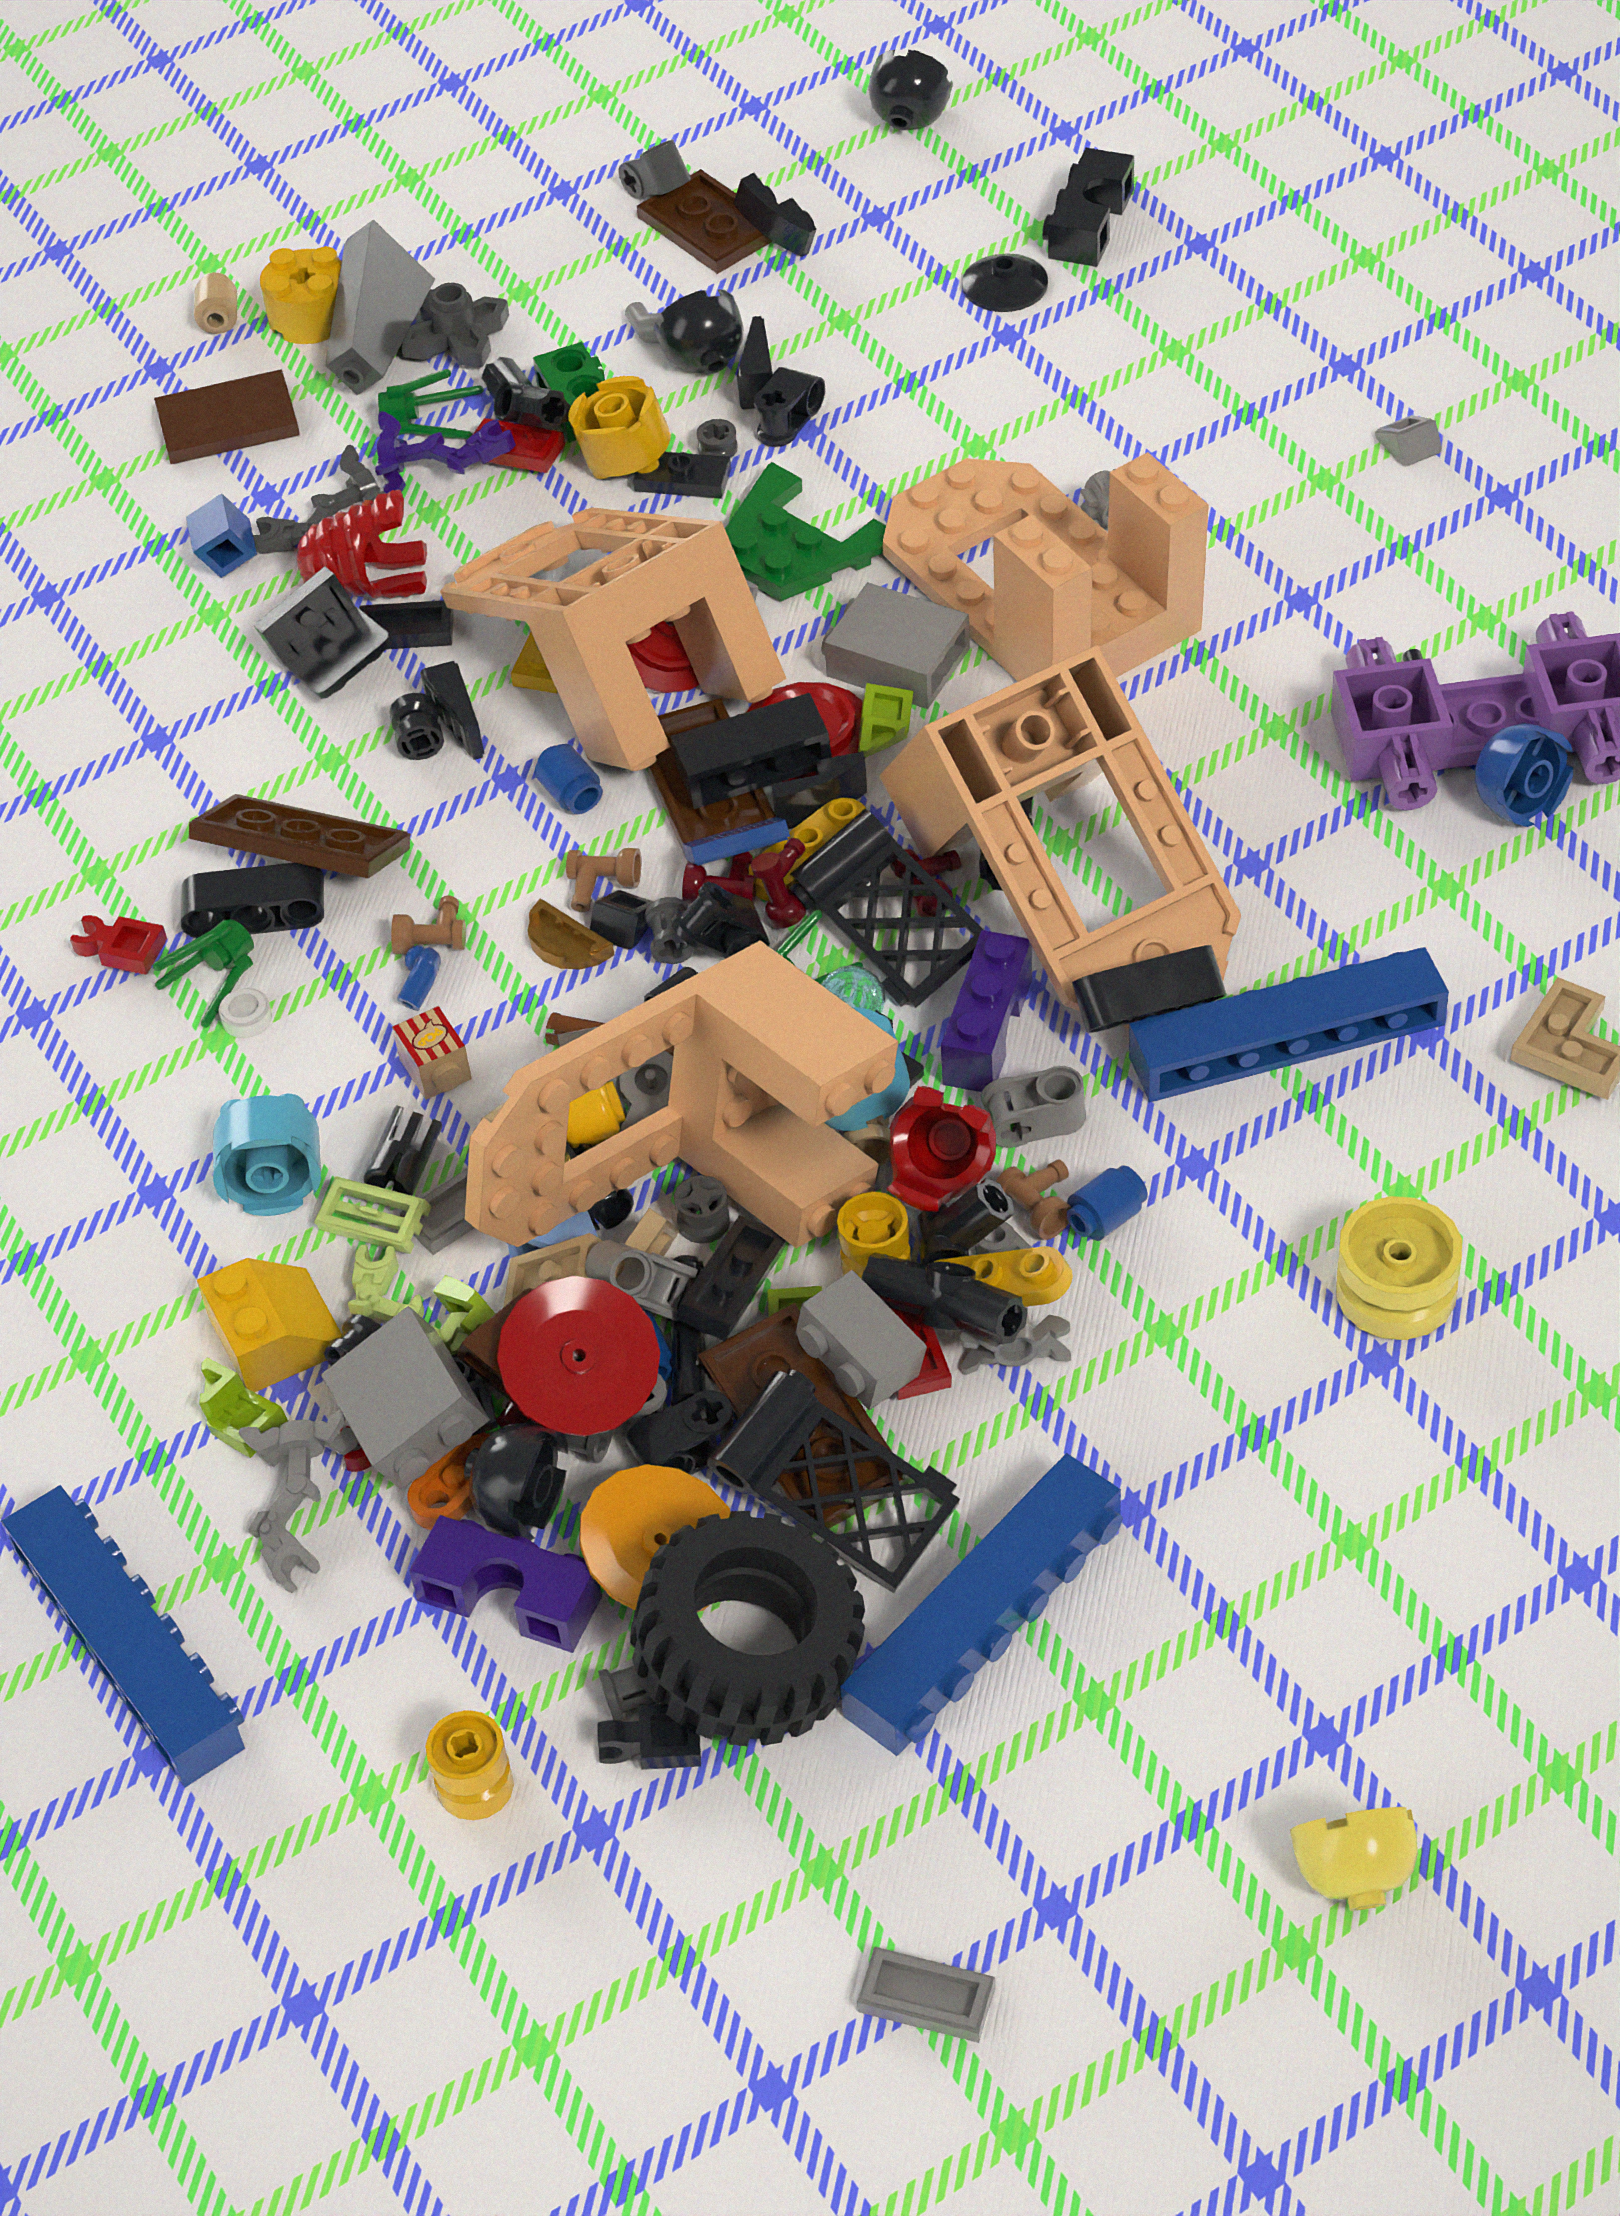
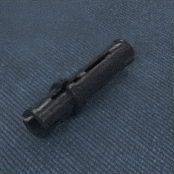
M681 1255L672 1259L698 1269L696 1277L688 1279L680 1302L704 1268L703 1261H698L696 1256ZM666 1317L671 1326V1405L674 1406L690 1398L695 1393L706 1390L705 1372L698 1359V1355L705 1351L704 1333L698 1331L695 1327L680 1320L675 1321Z

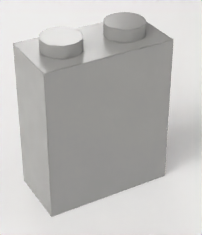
M867 582L858 596L849 600L840 621L834 628L828 629L823 638L821 652L825 655L827 677L864 689L866 683L912 690L914 691L912 704L929 709L970 649L969 614Z
M409 1306L321 1374L372 1467L400 1489H403L410 1482L425 1474L429 1467L456 1446L466 1442L475 1431L490 1420L437 1331Z

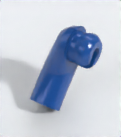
M419 945L413 946L408 950L405 956V966L408 967L410 973L396 998L405 1007L419 1011L434 984L441 964V957L436 950Z

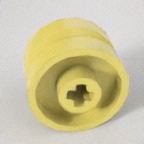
M1390 1196L1370 1201L1351 1213L1340 1232L1336 1298L1343 1314L1360 1330L1383 1339L1409 1340L1428 1335L1444 1324L1456 1305L1458 1277L1460 1276L1462 1261V1238L1454 1221L1437 1206L1411 1197Z

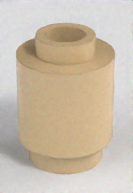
M213 272L205 275L195 287L194 319L197 325L206 332L212 334L225 333L232 329L237 321V288L230 278L222 273Z

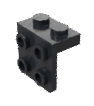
M323 567L253 625L277 661L321 699L328 698L333 693L340 691L351 678L368 664L376 661L392 644V638L388 632L354 605L335 574L326 567Z

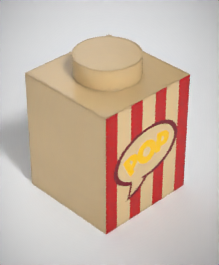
M439 1006L392 1026L399 1059L425 1100L442 1092L450 1091L472 1079L466 1047Z

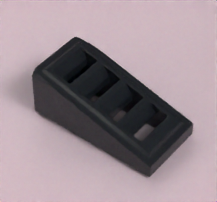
M761 316L752 317L737 374L740 407L743 410L755 409L754 397L756 393L766 385L773 375L765 322Z
M450 661L422 669L420 675L424 693L435 702L439 719L473 760L483 758L485 753L479 724L458 663L455 664V661Z

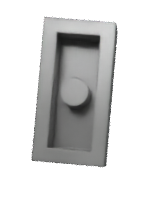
M853 1270L802 1304L795 1333L805 1352L813 1358H819L835 1375L841 1389L847 1395L857 1397L868 1410H871L919 1376L927 1345Z

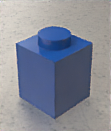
M222 493L186 516L193 553L220 578L257 555L250 519Z

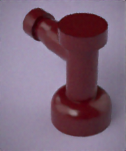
M790 838L784 845L783 850L778 854L766 852L758 855L752 860L750 865L754 876L762 880L768 894L769 901L765 906V916L769 925L776 929L791 927L800 922L806 914V908L792 892H788L783 880L793 867L795 861L800 859L806 851L803 842L797 838Z
M904 849L931 877L947 870L953 871L961 868L960 856L956 850L944 852L943 855L920 859L914 850ZM896 859L890 864V868L896 877L905 879L906 868ZM914 878V885H922ZM934 879L953 898V893L947 884L940 879ZM934 896L912 897V905L921 917H936L937 899Z
M747 851L733 855L728 877L707 875L706 869L702 865L697 866L693 863H687L683 875L682 900L686 903H693L699 896V888L705 882H712L724 890L740 897L748 898L754 903L756 897V877L749 874V866L753 860L752 854Z

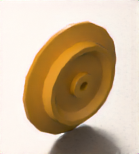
M648 1464L617 1471L593 1490L580 1515L579 1547L589 1573L612 1599L635 1610L645 1572L649 1570L651 1559L658 1548L669 1544L671 1535L683 1526L691 1525L695 1530L699 1518L719 1513L721 1519H727L731 1511L728 1505L707 1483L680 1469ZM708 1605V1606L702 1608L701 1610H699V1611H697V1612H700V1611L705 1610V1609H706L707 1607H709L710 1605Z

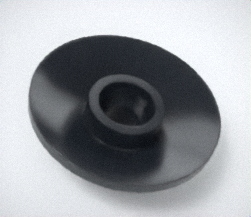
M1011 253L990 255L977 260L967 268L962 278V289L966 298L974 305L994 312H1013L1028 308L1037 303L1045 295L1048 288V275L1040 263L1030 257Z

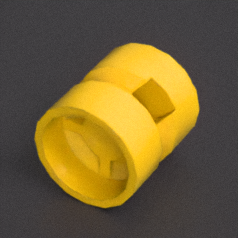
M867 1192L858 1194L846 1201L839 1210L837 1219L843 1276L853 1270L862 1279L869 1256L875 1252L911 1261V1251L908 1243V1215L905 1206L897 1198L886 1193Z
M464 1710L454 1712L439 1720L429 1732L425 1745L430 1771L433 1774L439 1801L447 1812L459 1819L474 1821L488 1818L499 1812L511 1798L514 1787L512 1769L506 1753L502 1730L494 1719L478 1711Z

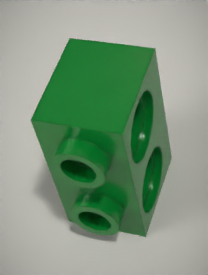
M582 341L533 357L537 387L563 392L566 402L571 406L582 393L585 392L588 398L598 392L597 384L605 380L599 358L597 356L591 357ZM569 421L559 426L568 443L577 440Z

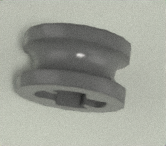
M711 419L698 427L696 437L699 454L727 456L730 458L736 454L738 444L736 428L733 423L724 419Z

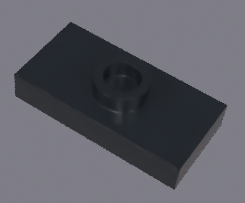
M664 452L658 458L659 466L657 469L648 473L635 472L633 478L635 492L722 499L731 472V459L727 456Z

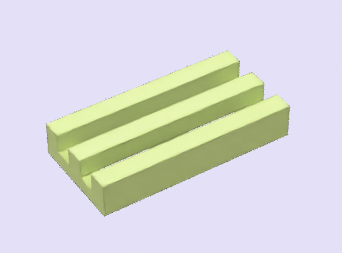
M335 1176L314 1223L320 1230L385 1248L394 1246L396 1251L411 1254L414 1248L411 1238L413 1234H420L423 1225L419 1222L421 1216L428 1217L432 1207L422 1198ZM341 1194L405 1210L407 1214L404 1218L366 1206L340 1201L339 1199ZM336 1213L399 1231L398 1233L337 1218L332 1216V1214Z

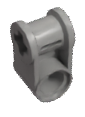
M1053 1066L1043 1071L1017 1077L1000 1078L989 1083L981 1093L982 1104L991 1113L994 1122L996 1144L1001 1147H1019L1032 1141L1058 1135H1069L1077 1132L1086 1120L1083 1078L1078 1071L1071 1067ZM1004 1093L1009 1094L1010 1101L1006 1102ZM1014 1123L1015 1132L1010 1130V1124Z
M605 1240L596 1244L587 1255L585 1263L588 1278L605 1280L631 1295L640 1307L678 1321V1319H675L678 1311L677 1308L688 1279L695 1278L698 1269L652 1252L649 1254L614 1240ZM624 1259V1270L615 1279L616 1267Z

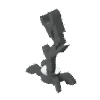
M353 445L346 446L339 464L341 470L350 475L345 482L347 489L333 495L317 494L312 496L310 499L316 510L305 523L272 517L257 518L256 524L260 535H253L257 553L267 554L277 551L294 550V546L298 545L301 537L308 532L312 524H319L325 517H332L339 510L357 502L363 503L364 500L374 501L377 494H386L380 490L370 470L364 464L358 462L360 458Z

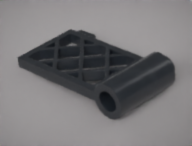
M866 808L789 874L794 881L788 888L789 891L802 902L807 911L813 906L823 911L886 977L880 985L900 1007L909 1001L917 1008L971 960L981 930H984L894 840L882 823ZM896 859L906 868L904 885H879L881 872ZM914 878L922 885H914ZM903 896L900 918H876L878 897ZM934 896L937 899L936 917H911L912 897ZM852 897H868L866 918L846 919L838 910ZM946 909L953 917H945ZM934 928L932 950H907L909 929ZM944 928H966L973 935L960 949L942 950ZM875 929H900L898 950L876 951L873 947ZM857 930H865L864 937ZM906 961H931L930 975L913 989L904 979ZM888 962H896V969Z
M790 1369L787 1373L774 1371L707 1459L708 1466L730 1487L741 1493L753 1495L793 1524L800 1523L813 1531V1538L820 1543L826 1540L839 1553V1556L892 1593H895L959 1505L960 1498L953 1494L957 1484L930 1465L922 1473L820 1403L814 1395L816 1391L815 1385L802 1373ZM821 1423L841 1436L844 1454L812 1458L809 1439ZM851 1444L862 1450V1452L852 1453ZM803 1448L805 1460L792 1462ZM870 1461L879 1462L888 1468L891 1487L860 1491L855 1464ZM846 1465L851 1493L820 1497L815 1469ZM807 1471L811 1492L810 1499L789 1502L772 1490L783 1474ZM898 1476L909 1484L899 1485ZM924 1493L941 1505L931 1520L907 1524L902 1496ZM893 1497L898 1525L867 1530L862 1502ZM854 1503L859 1531L836 1534L825 1527L822 1508ZM814 1509L815 1519L805 1513L804 1510ZM921 1533L911 1547L909 1534ZM901 1536L905 1557L893 1573L872 1559L869 1540ZM861 1542L862 1552L850 1543Z

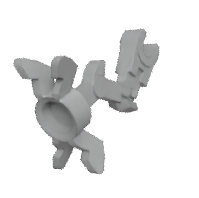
M1004 1222L996 1229V1239L999 1242L992 1243L984 1238L975 1245L977 1255L1032 1248L1007 1222ZM1049 1314L1035 1328L1026 1322L1025 1327L1020 1330L1015 1341L1003 1345L964 1330L959 1337L960 1344L965 1348H971L961 1365L962 1374L967 1375L977 1371L981 1363L995 1364L999 1362L1005 1366L1017 1367L1029 1363L1035 1357L1043 1358L1050 1354L1058 1361L1069 1362L1071 1361V1352L1057 1338L1065 1336L1070 1332V1322L1062 1317Z
M341 1411L331 1414L327 1422L320 1419L317 1421L300 1419L285 1422L280 1427H272L263 1433L257 1427H243L239 1430V1435L273 1467L285 1456L289 1457L286 1488L268 1511L257 1513L248 1531L255 1538H261L263 1548L260 1552L272 1572L273 1578L285 1590L291 1593L297 1590L295 1583L290 1578L291 1571L296 1565L304 1563L315 1574L320 1571V1564L316 1557L286 1530L287 1521L304 1498L308 1497L315 1502L321 1500L320 1490L310 1480L311 1458L322 1454L324 1446L344 1456L359 1444L351 1428H343L340 1432L346 1420Z

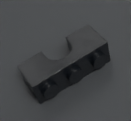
M1085 148L1078 164L1073 163L1071 165L1066 188H1061L1058 191L1053 214H1047L1045 218L1042 237L1043 240L1048 241V259L1098 267L1110 242V214L1122 215L1134 191V155Z

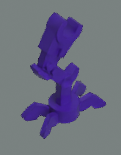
M381 411L378 414V424L382 432L379 435L380 440L377 441L379 466L375 467V472L378 476L383 475L384 480L387 482L383 486L386 494L392 490H401L402 492L406 484L399 473L404 471L405 462L434 459L446 464L452 473L463 475L465 474L464 468L469 467V465L478 461L485 464L499 455L511 451L516 444L511 431L508 429L502 433L499 421L495 419L484 424L459 449L443 445L445 441L441 432L430 435L421 443L408 445L406 440L397 438L401 430L400 422L392 415Z

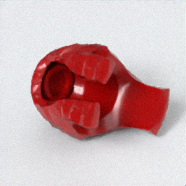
M392 490L388 494H377L374 501L364 500L362 505H351L348 512L339 511L335 514L334 518L327 516L319 524H312L308 532L301 537L297 549V566L304 583L323 567H326L335 574L349 597L352 595L356 597L368 595L377 599L381 596L394 598L397 596L409 597L414 593L424 594L427 585L425 571L395 575L370 581L366 574L365 564H369L377 569L395 570L421 566L426 563L427 544L422 540L404 543H384L378 536L385 531L402 526L404 497L401 490Z
M917 1086L914 1096L896 1112L889 1127V1157L893 1169V1182L886 1189L899 1201L915 1209L938 1212L941 1205H946L953 1198L964 1195L991 1170L996 1156V1132L991 1120V1114L986 1110L971 1104L960 1107L943 1103L944 1092L926 1086Z

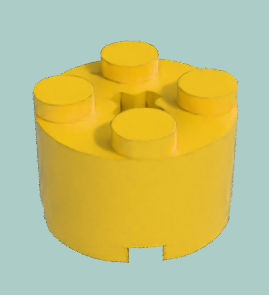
M328 246L317 249L298 250L279 248L273 251L269 256L270 262L264 267L260 275V287L270 329L274 333L275 330L282 333L283 340L294 344H314L328 340L330 338L342 262L338 258L337 251Z
M619 376L598 383L599 391L587 398L585 392L577 397L569 410V422L586 463L595 478L605 479L610 476H623L635 472L648 473L657 469L659 466L658 458L666 451L671 440V433L651 385L649 388L645 385L643 379L636 376Z

